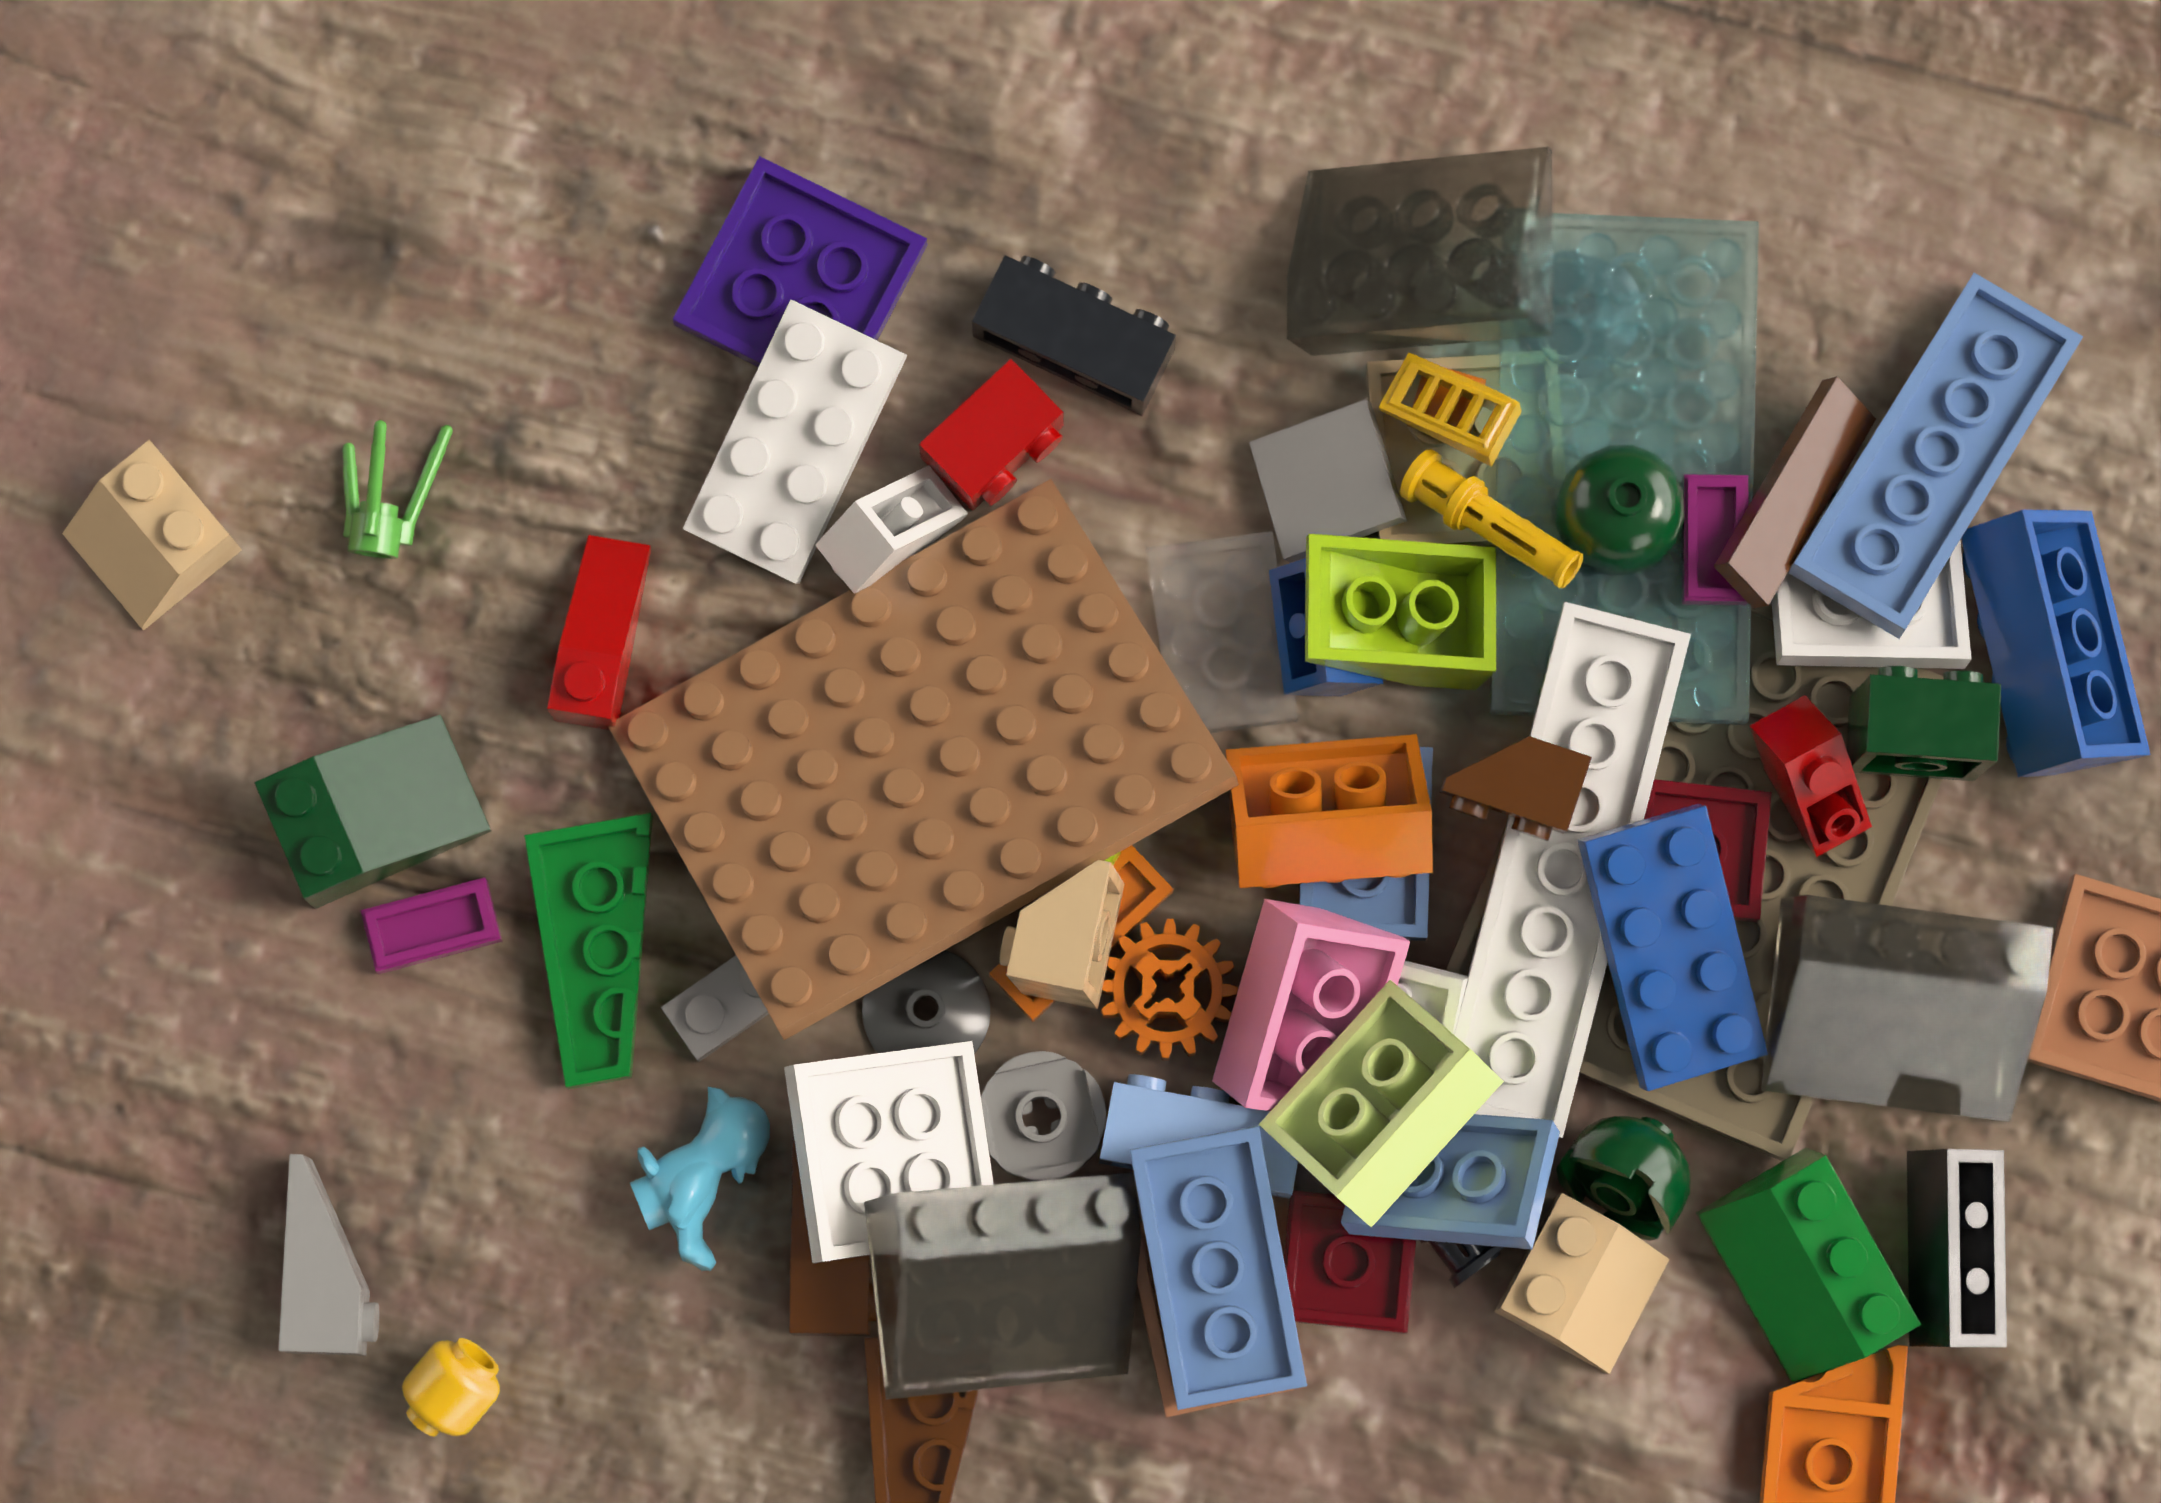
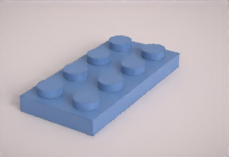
M1259 1126L1130 1149L1177 1409H1186L1306 1387L1307 1382Z

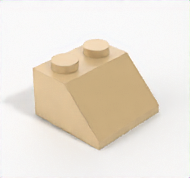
M150 440L145 442L97 482L62 533L143 630L242 551L239 545Z
M1095 861L1021 910L1016 928L1009 926L1006 928L1000 950V965L1008 966L1006 976L1022 994L1098 1009L1125 885L1111 862Z
M1561 1193L1553 1199L1537 1229L1533 1249L1526 1250L1494 1312L1601 1371L1610 1374L1670 1259L1622 1225Z

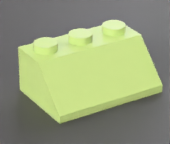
M1389 980L1259 1123V1126L1372 1228L1504 1081L1468 1046L1393 981Z

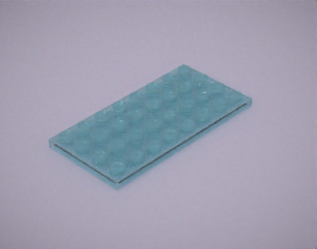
M1505 211L1503 217L1498 391L1519 401L1522 412L1496 458L1495 501L1522 518L1527 519L1536 527L1563 543L1556 528L1555 501L1566 474L1584 456L1606 446L1634 445L1658 455L1673 469L1681 488V479L1684 474L1748 475L1749 506L1753 499L1758 221ZM1682 527L1674 546L1655 566L1634 575H1606L1595 571V567L1587 565L1582 561L1576 576L1565 588H1558L1553 585L1552 581L1494 545L1496 547V672L1490 677L1489 714L1535 715L1564 602L1691 634L1669 722L1747 724L1749 721L1751 606L1749 604L1746 606L1682 605Z

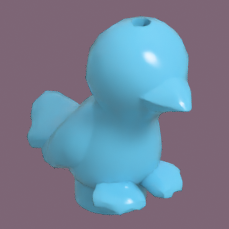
M708 1087L706 1116L699 1134L691 1143L666 1153L657 1161L647 1148L641 1147L637 1151L638 1160L646 1176L630 1182L648 1229L652 1230L670 1223L676 1232L678 1253L682 1261L694 1265L701 1271H711L716 1264L712 1251L703 1239V1221L716 1199L722 1173L731 1171L733 1178L738 1184L742 1183L745 1173L754 1174L756 1172L759 1158L765 1151L770 1138L769 1119L766 1112L756 1102L743 1097H730L720 1088Z

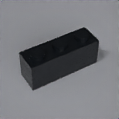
M1004 255L972 320L973 337L1143 416L1175 351L1176 335L1167 331L1169 324L1159 316L1142 309H1136L1134 314H1130L1111 305L1112 297L1093 285L1080 282L1077 288L1054 278L1056 274L1054 269L1035 258L1022 256L1019 262Z
M1935 1149L1907 1151L1909 1304L1921 1323L1920 1326L1909 1332V1346L2007 1347L2004 1150Z

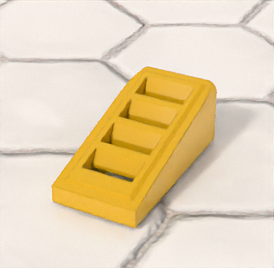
M1408 352L1378 407L1380 411L1491 467L1522 412L1519 401ZM1419 374L1428 380L1413 408L1402 404V401L1416 375ZM1441 385L1449 389V392L1435 417H1431L1425 414V411ZM1463 396L1471 400L1457 427L1447 424V421L1459 399ZM1485 407L1493 412L1481 434L1477 437L1470 434L1469 431L1481 409Z

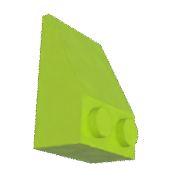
M1308 534L1306 536L1305 662L1412 686L1464 690L1478 689L1496 672V547Z

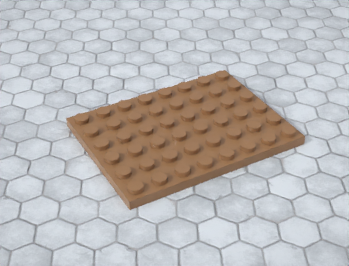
M1052 479L903 560L871 586L855 594L851 590L618 718L615 727H609L783 1040L790 1038L1053 890L1095 861H1104L1239 785L1232 767Z

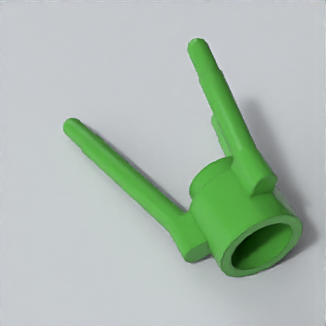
M378 420L374 424L366 501H361L360 506L355 447L352 443H345L343 445V480L346 511L343 537L349 538L348 552L368 557L397 559L400 544L412 546L415 524L453 433L450 425L441 427L402 519L397 518L398 506L381 503L386 448V423Z

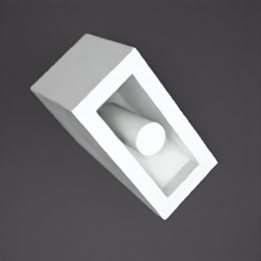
M926 466L856 500L815 546L830 563L834 572L843 579L855 594L871 586L903 560L930 546L962 521L968 513L932 468Z

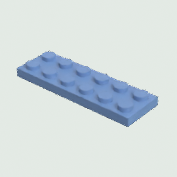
M1973 273L1788 573L1900 639L2083 336L1978 274Z

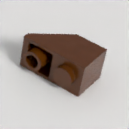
M1529 736L1446 777L1443 780L1439 793L1452 797L1449 806L1452 810L1482 820H1486L1489 810H1493L1514 817L1511 829L1549 841L1552 830L1562 834L1568 831L1592 757Z

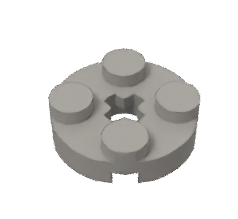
M1036 1051L1021 1054L1005 1062L995 1072V1075L987 1082L981 1095L989 1156L1006 1173L1031 1182L1057 1181L1079 1171L1096 1154L1105 1131V1101L1096 1080L1076 1062L1054 1052ZM1037 1099H1044L1047 1108H1058L1061 1114V1119L1051 1123V1133L1046 1135H1039L1035 1126L1025 1127L1022 1116L1032 1112V1101Z

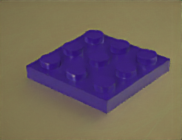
M759 156L672 319L674 326L759 367L791 299L878 341L928 245L927 238Z

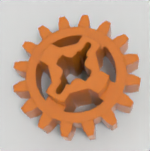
M1167 919L1163 934L1157 935L1154 934L1147 922L1140 924L1141 941L1135 944L1131 939L1122 935L1118 939V944L1124 956L1122 959L1116 957H1109L1107 970L1115 974L1114 980H1104L1101 993L1113 996L1114 1001L1103 1007L1101 1013L1103 1018L1120 1017L1122 1022L1115 1031V1037L1120 1041L1131 1033L1138 1037L1136 1053L1141 1056L1148 1050L1151 1043L1159 1045V1052L1163 1061H1169L1172 1046L1180 1044L1188 1057L1194 1056L1196 1052L1195 1038L1201 1036L1211 1044L1218 1040V1035L1211 1025L1214 1020L1229 1023L1231 1012L1221 1005V1001L1235 998L1238 993V987L1231 984H1223L1222 978L1234 970L1233 961L1218 963L1213 957L1220 949L1221 942L1216 938L1202 946L1197 942L1200 926L1193 924L1185 936L1176 934L1174 919ZM1161 948H1175L1185 951L1187 954L1179 961L1159 960L1150 951ZM1131 968L1135 972L1136 977L1142 982V995L1129 1008L1125 999L1124 984ZM1186 971H1189L1184 975V980L1179 987L1181 1001L1175 1003L1172 999L1165 998L1160 1003L1156 1001L1150 1008L1146 1009L1152 1004V998L1156 994L1157 985L1154 979L1160 976L1163 980L1169 982L1175 977L1180 978ZM1205 972H1207L1211 983V999L1206 1011L1194 998V983ZM1157 1018L1177 1019L1186 1028L1179 1031L1164 1032L1151 1029L1147 1025L1149 1026Z

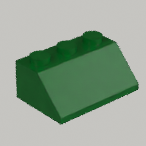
M1805 1147L1696 1212L1701 1224L1791 1381L1794 1382L1864 1359L1921 1325L1825 1154Z

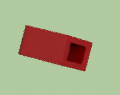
M1806 695L1749 725L1766 774L1809 849L1816 857L1872 827L1842 734Z

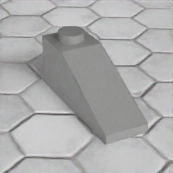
M290 1154L279 1351L293 1354L366 1356L367 1342H376L378 1338L379 1304L369 1302L370 1290L313 1160L303 1154Z

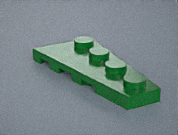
M651 813L524 835L565 1087L568 1090L632 1078L653 815Z

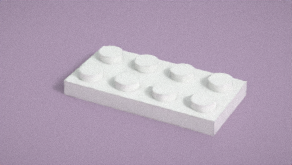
M790 299L683 529L795 584H800L817 548L815 544L821 539L907 355Z

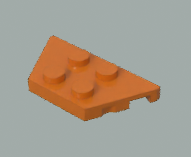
M1895 1345L1871 1354L1864 1359L1833 1368L1769 1392L1760 1503H1895L1908 1346Z

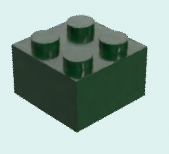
M1883 666L1878 668V675L1870 674L1849 696L1847 752L1854 773L1975 781L1998 762L2001 684L1984 683L1983 674L1973 671H1947L1943 673V679L1918 678V670L1912 667Z

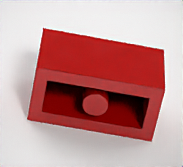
M1010 359L919 443L920 457L972 511L984 500L992 506L1003 498L1015 485L1017 478L1013 473L1030 457L1038 463L1058 446L1063 439V436L1058 431L1064 427V412Z

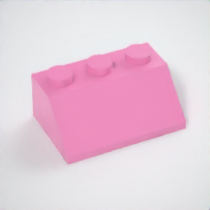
M1264 899L1212 1081L1243 1107L1271 1111L1389 980L1398 985L1410 941L1405 937L1321 908Z

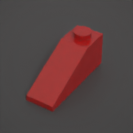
M588 535L558 648L547 706L555 721L610 730L609 727H615L617 719L620 718L651 554V545Z

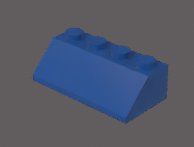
M2022 509L1967 528L1961 538L1964 548L1963 566L1968 577L1971 579L1978 607L1977 625L1981 636L1986 641L1993 671L1992 683L2001 684L2000 704L2008 734L2006 747L2011 760L2015 764L2017 776H2052L2151 755L2092 511Z

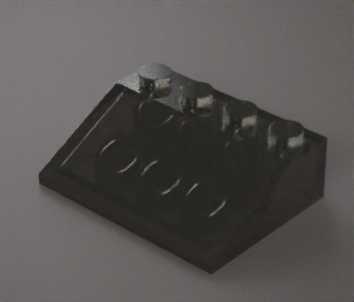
M1550 147L1308 171L1287 274V339L1311 356L1553 335L1552 149Z
M1814 895L1781 898L1766 1039L1768 1055H1765L1761 1091L2010 1122L2047 994L2053 928Z
M1134 1173L898 1192L864 1201L886 1400L1128 1374L1141 1246Z

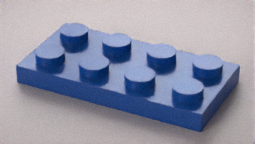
M1695 804L1577 839L1639 1087L1643 1090L1651 1091L1768 1055L1707 807Z

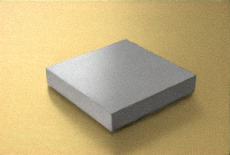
M1366 399L1249 442L1283 559L1291 563L1306 557V536L1308 534L1364 537L1407 521L1372 403Z

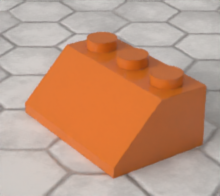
M1417 734L1225 750L1226 759L1235 772L1239 784L1229 790L1233 846L1239 888H1275L1287 884L1311 882L1338 883L1348 879L1385 876L1400 878L1410 874L1433 873L1432 808Z

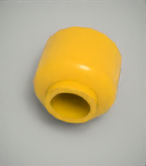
M459 1338L456 1342L449 1340L435 1342L409 1372L402 1384L404 1398L410 1406L406 1411L407 1417L419 1430L429 1436L435 1437L440 1432L451 1436L466 1435L492 1406L499 1395L500 1385L496 1377L499 1371L498 1365L484 1349L468 1339Z

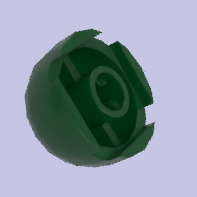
M1609 445L1584 456L1566 474L1555 501L1556 528L1563 544L1582 553L1583 562L1595 567V571L1606 575H1634L1655 566L1676 543L1684 522L1683 490L1673 469L1655 453L1634 445Z
M1612 1116L1602 1118L1588 1125L1571 1144L1556 1168L1558 1181L1569 1197L1582 1203L1585 1196L1607 1210L1602 1215L1622 1225L1640 1239L1649 1241L1657 1240L1663 1230L1668 1234L1674 1226L1689 1197L1691 1176L1689 1164L1684 1153L1673 1140L1674 1135L1665 1124L1651 1117L1639 1119L1630 1116Z

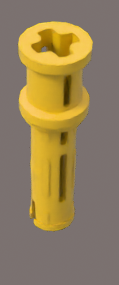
M1431 448L1422 452L1413 461L1401 482V497L1411 503L1419 500L1443 515V524L1453 530L1459 529L1462 531L1469 528L1511 557L1516 558L1552 581L1553 585L1558 588H1565L1576 576L1582 565L1583 554L1569 548L1527 519L1522 518L1489 497L1485 482L1475 476L1463 477L1443 464L1442 455Z

